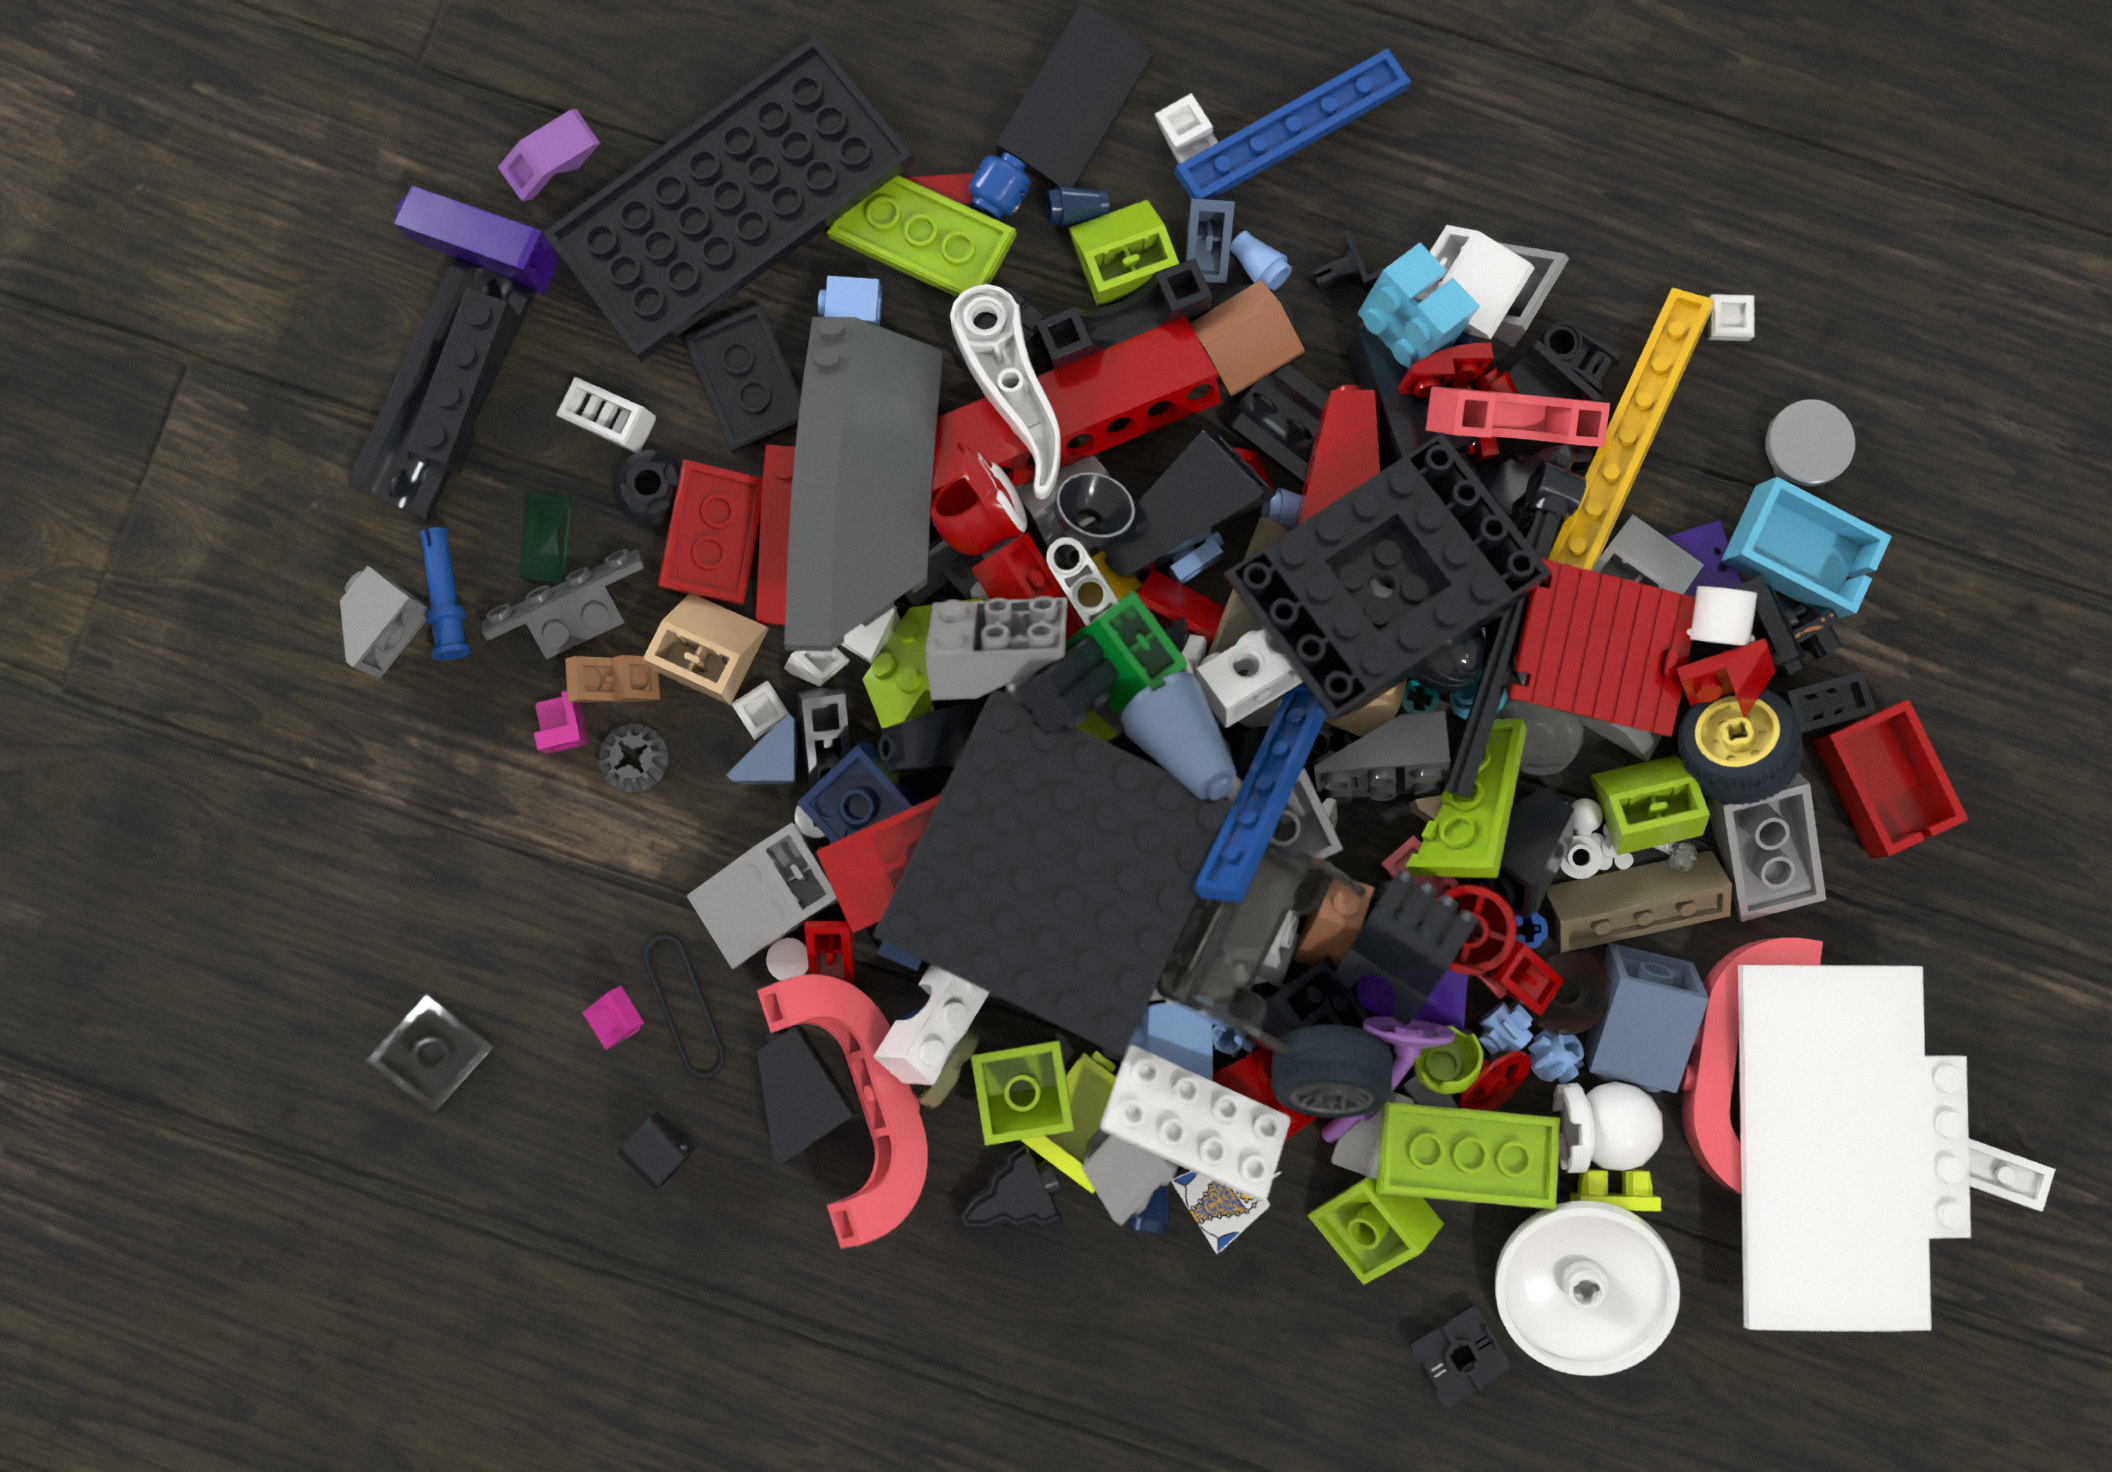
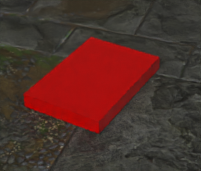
M685 459L682 461L657 587L737 605L744 604L761 518L763 478Z

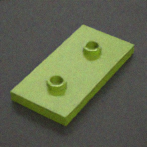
M898 175L835 220L827 231L830 239L957 298L962 292L973 286L990 285L1017 236L1015 228Z
M1386 1102L1381 1107L1376 1193L1556 1209L1561 1118Z

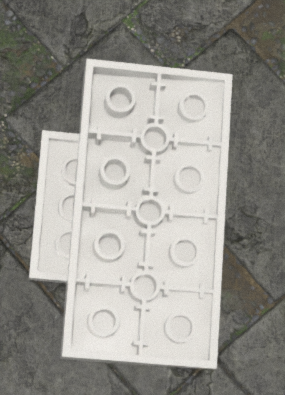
M1738 965L1744 1327L1754 1330L1795 1331L1931 1330L1929 1238H1971L1967 1058L1960 1055H1925L1923 966Z

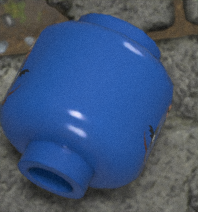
M1006 152L1002 154L1001 158L990 155L986 156L968 185V191L973 197L971 204L984 214L1000 220L1002 215H1014L1031 186L1029 178L1023 172L1025 164Z

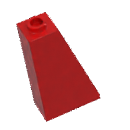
M1343 385L1335 390H1331L1322 408L1294 527L1380 473L1375 390H1361V387L1358 385Z

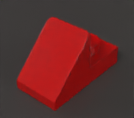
M1766 639L1677 668L1690 706L1702 702H1711L1723 695L1734 692L1743 718L1749 714L1776 671Z

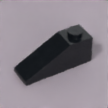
M838 684L795 689L798 729L808 791L851 751L846 694Z

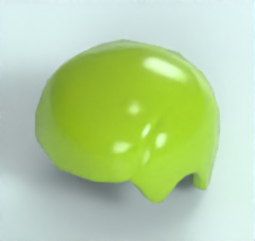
M1452 1025L1446 1027L1455 1032L1454 1041L1441 1046L1421 1048L1420 1056L1415 1057V1062L1412 1065L1418 1080L1425 1087L1443 1095L1463 1092L1473 1084L1479 1076L1484 1055L1475 1034H1465Z

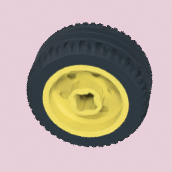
M1768 689L1762 691L1749 714L1744 718L1734 692L1723 695L1711 702L1692 705L1683 717L1678 733V747L1686 772L1699 783L1702 793L1713 800L1717 799L1718 802L1726 804L1744 805L1745 803H1759L1760 800L1765 801L1769 797H1774L1775 793H1780L1794 779L1803 756L1800 728L1794 711L1785 700Z

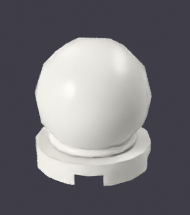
M1612 1082L1596 1086L1585 1095L1579 1083L1556 1085L1553 1094L1552 1112H1561L1562 1133H1560L1558 1161L1562 1170L1567 1169V1173L1587 1172L1590 1161H1593L1603 1169L1624 1171L1643 1166L1657 1151L1663 1140L1662 1113L1652 1097L1641 1089L1625 1083Z

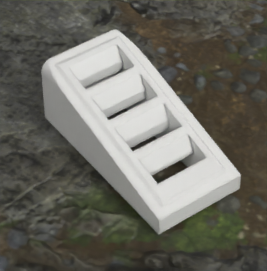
M574 377L556 413L560 418L634 453L641 451L656 420V416L646 408ZM588 393L591 397L582 416H579L577 412ZM602 401H605L606 403L596 423L593 422ZM618 408L622 409L612 430L608 429Z

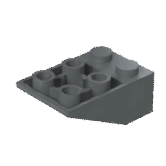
M1445 711L1399 715L1316 764L1314 770L1319 799L1326 800L1331 798L1336 800V804H1345L1351 802L1355 797L1370 796L1375 801H1387L1396 798L1397 794L1414 793L1415 796L1422 798L1439 795L1441 791H1444L1450 771Z

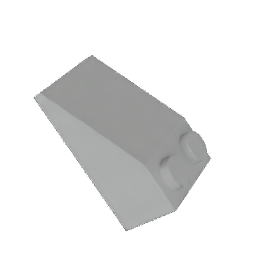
M1799 772L1796 773L1794 779H1792L1789 785L1787 784L1784 790L1782 789L1778 794L1775 793L1774 797H1769L1765 801L1760 800L1759 803L1733 805L1732 803H1721L1717 799L1713 800L1707 797L1712 829L1725 873L1732 884V898L1741 922L1826 900L1810 783Z

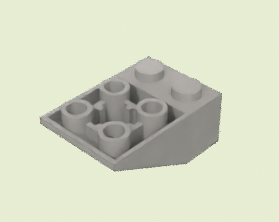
M1041 596L1035 599L1021 600L995 598L989 601L963 602L960 600H949L943 603H933L925 655L931 700L978 698L1064 657L1067 598Z
M790 823L755 845L687 895L732 969H735L776 941L805 924V921L812 920L838 903L819 858L804 834L794 823Z

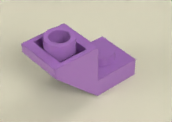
M571 109L521 139L498 168L521 201L533 200L555 173L578 170L598 147L600 142L578 110Z

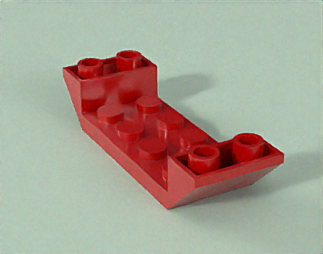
M941 795L816 851L852 933L881 921Z

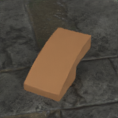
M620 655L613 658L574 656L566 658L568 702L659 700L658 672L654 671L643 660L644 656Z

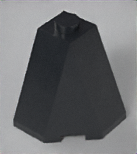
M1543 787L1511 808L1498 878L1466 877V884L1484 885L1500 893L1512 907L1514 915H1519L1520 918L1531 916L1537 912L1573 841L1575 809L1564 799L1556 797Z

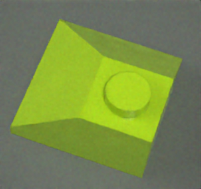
M1366 1177L1311 1210L1307 1215L1363 1285L1421 1254L1444 1225L1423 1197L1376 1193L1377 1179Z

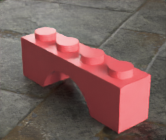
M1431 386L1426 430L1461 436L1505 437L1604 447L1610 403Z

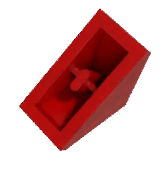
M805 921L804 929L809 975L831 976L855 986V932H851L847 921Z
M1516 941L1505 961L1493 970L1486 971L1482 977L1540 1017L1564 982L1560 975L1526 944L1520 941Z

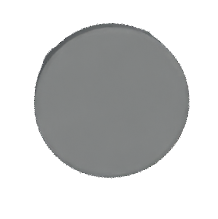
M1801 400L1786 407L1770 421L1765 441L1766 453L1776 477L1801 486H1818L1836 478L1848 467L1855 451V434L1848 418L1834 405L1821 400Z

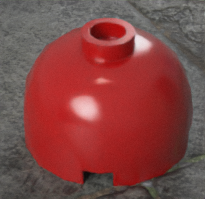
M1465 884L1445 892L1444 895L1453 898L1459 904L1454 911L1455 913L1459 914L1463 909L1479 919L1449 966V969L1456 973L1478 975L1493 970L1508 958L1516 943L1518 924L1512 907L1500 893L1484 885Z

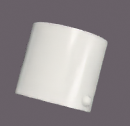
M1697 586L1692 627L1687 630L1690 640L1736 646L1753 643L1755 638L1751 634L1757 593Z

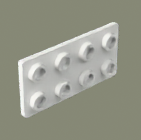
M1132 1045L1125 1052L1100 1128L1104 1132L1255 1200L1263 1201L1268 1197L1290 1118L1283 1113Z

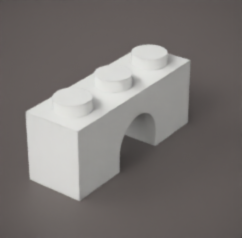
M931 964L918 984L931 996L928 1003L911 1019L896 1020L873 1056L902 1083L935 1084L959 1041L990 993Z

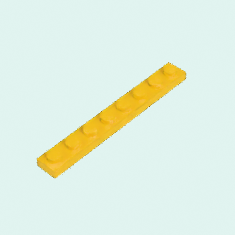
M1675 288L1671 289L1606 430L1604 447H1598L1586 473V488L1582 501L1575 513L1564 521L1547 558L1548 560L1594 571L1713 309V299ZM1547 578L1541 583L1546 584Z

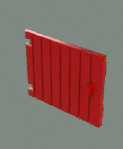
M1541 558L1552 573L1547 577L1545 588L1536 586L1530 591L1513 671L1526 674L1524 686L1510 684L1507 698L1672 737L1683 687L1677 668L1688 664L1692 640L1687 635V630L1692 627L1696 597Z

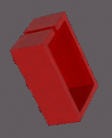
M1910 700L1889 705L1876 711V713L1867 715L1812 741L1870 859L1891 856L1924 841V837L1937 835L1969 820Z

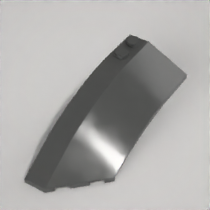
M812 317L798 416L791 493L785 650L832 651L845 642L844 635L860 624H863L865 627L894 608L893 601L909 590L915 593L928 584L930 508L944 352L936 347L856 317Z

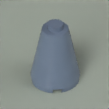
M1190 672L1170 674L1162 678L1166 683L1165 686L1155 692L1148 686L1131 700L1121 716V722L1125 726L1122 729L1128 738L1199 799L1210 798L1211 800H1217L1225 796L1232 789V781L1236 776V770L1200 682Z

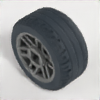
M1315 1025L1293 1030L1280 1038L1273 1048L1271 1082L1273 1095L1288 1109L1311 1116L1344 1118L1374 1112L1388 1102L1392 1093L1391 1050L1377 1035L1355 1027Z

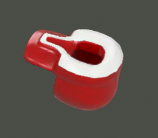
M958 441L956 445L963 453V459L960 463L963 475L951 480L937 492L932 499L930 513L938 534L952 549L967 555H982L990 552L1006 540L1018 538L1026 531L1027 517L1021 499L1003 469L996 463L985 461L979 452H972L962 441Z

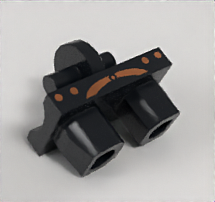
M1779 601L1798 642L1800 643L1803 640L1806 642L1815 660L1841 647L1836 632L1831 626L1840 621L1833 609L1800 626L1798 620L1808 615L1805 606L1800 604L1791 609L1785 602ZM1768 643L1770 654H1776L1777 651L1773 643ZM1800 659L1776 670L1775 673L1782 679L1806 665Z

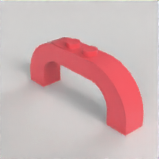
M1768 938L1747 943L1724 956L1711 969L1702 983L1709 1001L1679 1084V1088L1683 1090L1682 1123L1688 1145L1701 1167L1716 1182L1741 1196V1142L1736 1137L1730 1120V1104L1739 1041L1738 965H1820L1823 941L1804 938Z
M801 975L757 990L771 1033L798 1024H812L825 1029L833 1035L844 1052L875 1149V1161L871 1176L867 1183L855 1194L827 1205L840 1248L862 1245L887 1234L907 1217L920 1196L927 1172L928 1147L923 1122L919 1113L920 1104L917 1101V1095L912 1091L909 1083H902L873 1057L891 1029L886 1018L876 1004L861 990L841 979L831 976Z

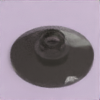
M1563 952L1546 959L1544 962L1560 975L1564 982L1541 1017L1527 1009L1529 1015L1539 1027L1557 1035H1573L1591 1028L1607 1011L1611 991V979L1607 970L1597 959L1581 952ZM1579 994L1576 1001L1567 1004L1568 999L1572 995Z

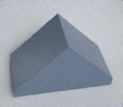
M1191 199L1187 225L1185 262L1195 258L1206 282L1227 283L1234 201Z
M787 713L726 776L738 785L799 784L798 722Z

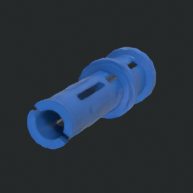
M443 527L429 528L430 534H428V530L424 529L419 532L422 543L431 609L426 614V623L432 626L435 647L431 650V657L434 660L463 658L471 654V646L465 643L462 621L466 619V613L462 606L457 604L447 536L448 530Z

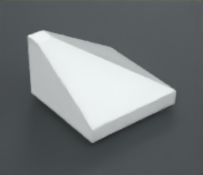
M837 647L832 651H794L790 655L784 669L792 675L821 687L846 666L850 660Z

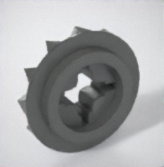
M628 723L611 730L607 738L600 744V754L597 762L604 779L612 786L624 792H642L656 785L663 777L668 765V750L662 737L652 728L646 725ZM623 744L634 751L648 746L639 757L643 772L632 765L622 766L618 769L626 758L623 752L625 750L622 747Z

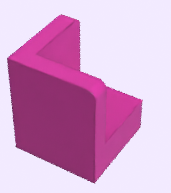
M567 690L561 692L562 697L541 701L536 704L541 731L535 732L534 736L537 750L546 754L589 744L581 703L568 702Z

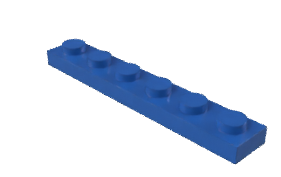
M1387 48L1176 166L1174 174L1191 199L1212 200L1408 90L1411 80Z
M1303 682L1285 693L1236 796L1234 801L1236 805L1230 809L1196 881L1195 888L1200 898L1242 902L1326 717L1325 712Z

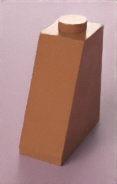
M1332 873L1318 877L1292 960L1311 966L1329 956L1338 969L1362 928L1374 887Z

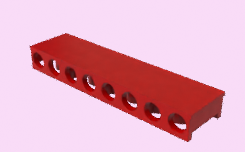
M1186 316L1037 376L1051 403L1059 425L1061 443L1059 469L1221 403L1217 383L1218 372ZM1202 384L1208 386L1209 389L1204 396L1198 399L1187 398V395L1193 388ZM986 397L938 417L932 499L943 486L963 475L960 467L963 453L956 445L958 441H962L972 452H979L985 461L996 463L1000 467H1009L1007 476L1014 487L1035 479L1036 465L1026 463L1032 454ZM1160 401H1169V406L1163 413L1156 416L1147 414L1150 407ZM1116 419H1130L1124 429L1118 432L1107 431L1108 426ZM1080 434L1090 435L1089 440L1083 446L1075 449L1067 447L1068 442L1075 436Z

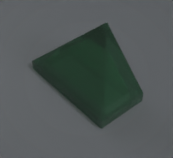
M527 493L519 575L521 579L564 582L572 501L570 496Z

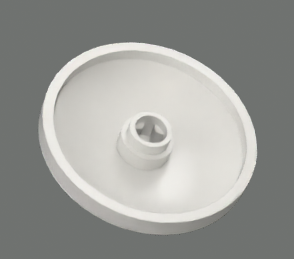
M1570 1201L1556 1205V1209L1546 1208L1529 1217L1511 1234L1500 1253L1495 1273L1497 1306L1503 1324L1510 1336L1535 1360L1550 1368L1569 1374L1585 1376L1605 1375L1625 1370L1641 1362L1652 1354L1665 1340L1675 1322L1679 1307L1680 1288L1677 1271L1670 1251L1664 1241L1640 1217L1623 1208L1603 1202Z

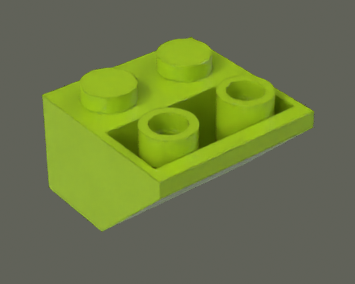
M1148 200L1068 228L1097 308L1135 294L1146 286L1155 274L1179 265L1166 227Z
M1677 755L1591 775V781L1617 855L1690 839L1704 834L1710 813L1699 783L1686 772L1682 760Z

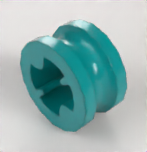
M1414 680L1409 681L1405 686L1399 709L1403 714L1433 712L1439 702V693L1422 686ZM1415 688L1422 689V696L1429 698L1428 706L1423 704L1420 707L1421 710L1413 709L1414 702L1407 700L1408 692L1413 694L1416 691Z

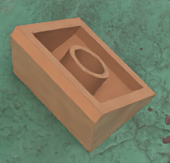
M1259 280L1190 323L1231 397L1305 352L1280 301L1262 280Z

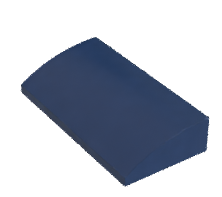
M869 741L858 744L797 802L831 843H835L862 829L923 803L898 773H884V762L880 757V753Z

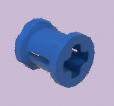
M1537 912L1523 918L1516 915L1515 918L1518 926L1523 923L1532 927V934L1525 935V938L1523 935H1517L1516 941L1526 944L1530 949L1539 947L1548 935L1546 920L1539 916Z

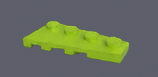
M1523 719L1494 720L1469 799L1449 794L1447 791L1443 792L1440 798L1443 804L1434 821H1428L1422 833L1424 841L1418 853H1412L1406 865L1411 876L1498 878L1527 732Z

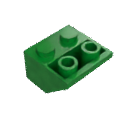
M1134 589L1065 640V647L1086 635H1093L1104 651L1103 657L1109 658L1120 675L1118 680L1108 688L1112 696L1106 702L1115 714L1124 710L1131 700L1146 687L1150 686L1154 691L1165 683L1162 678L1180 672L1189 665L1187 659Z

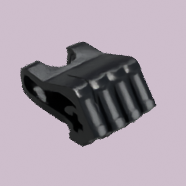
M1399 869L1364 923L1333 979L1347 989H1352L1355 982L1363 976L1376 975L1386 979L1393 986L1397 997L1390 1015L1395 1020L1408 1026L1455 959L1479 919L1463 909L1459 914L1455 913L1454 911L1459 904L1453 898L1442 894L1439 901L1433 899L1438 892L1436 888L1424 881H1421L1417 888L1414 887L1415 878Z

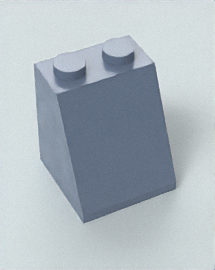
M1614 943L1607 944L1584 1049L1590 1073L1609 1082L1623 1080L1636 1083L1642 1089L1650 1092L1665 1090L1677 1093L1709 1001V997L1693 962Z

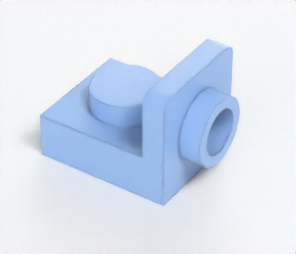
M1218 531L1200 541V546L1197 549L1195 546H1192L1172 558L1174 564L1170 566L1168 573L1171 579L1183 585L1220 560L1223 553L1220 546L1224 542Z

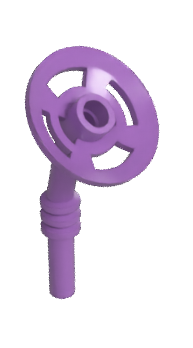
M1371 1017L1364 1020V1028L1388 1043L1394 1044L1393 1053L1397 1054V1056L1392 1061V1092L1414 1064L1415 1057L1420 1056L1421 1048L1441 1046L1455 1039V1032L1453 1030L1427 1021L1413 1019L1408 1026H1405L1392 1017ZM1385 1030H1394L1395 1032H1385ZM1381 1108L1361 1116L1335 1118L1322 1128V1137L1327 1142L1333 1143L1361 1120H1370L1379 1113Z

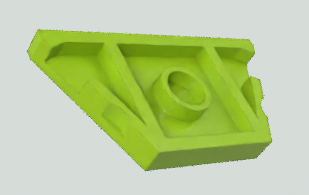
M976 598V599H969V600H962V601H963V602H969V601H984V600H982V599H980V598ZM933 605L911 607L908 609L902 620L897 624L887 644L874 659L871 667L862 679L882 728L925 714L933 701L931 700L925 656Z

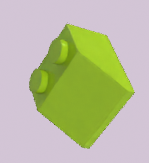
M1061 1039L972 1055L971 1060L985 1145L1074 1131Z

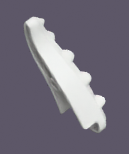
M988 284L973 286L962 292L953 303L950 317L954 337L971 374L985 397L1032 454L1036 464L1034 493L1037 498L1046 499L1056 484L1061 460L1060 430L1055 412L1029 359L1022 330L1020 306L1017 305L1012 295L1001 287ZM981 312L993 313L998 319L992 328L985 330L976 327L973 321Z

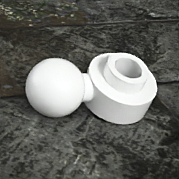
M1588 798L1579 799L1571 805L1575 809L1573 841L1560 864L1563 872L1577 879H1584L1594 875L1600 869L1603 861V854L1599 844L1591 838L1592 832L1603 821V811L1597 802ZM1578 849H1585L1589 856L1588 861L1583 865H1576L1572 859L1573 853Z

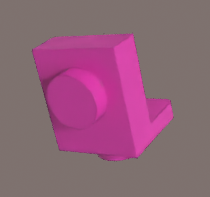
M621 985L607 992L583 1012V1015L605 1050L634 1035L640 1030V1026L644 1024V1021Z

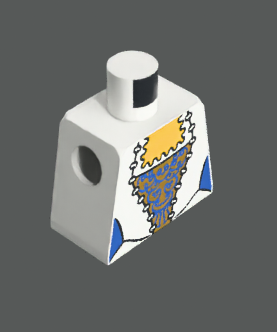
M1278 1166L1276 1167L1273 1179L1281 1174ZM1187 1168L1177 1171L1171 1180L1216 1254L1230 1244L1270 1206L1267 1199L1263 1201L1255 1200Z

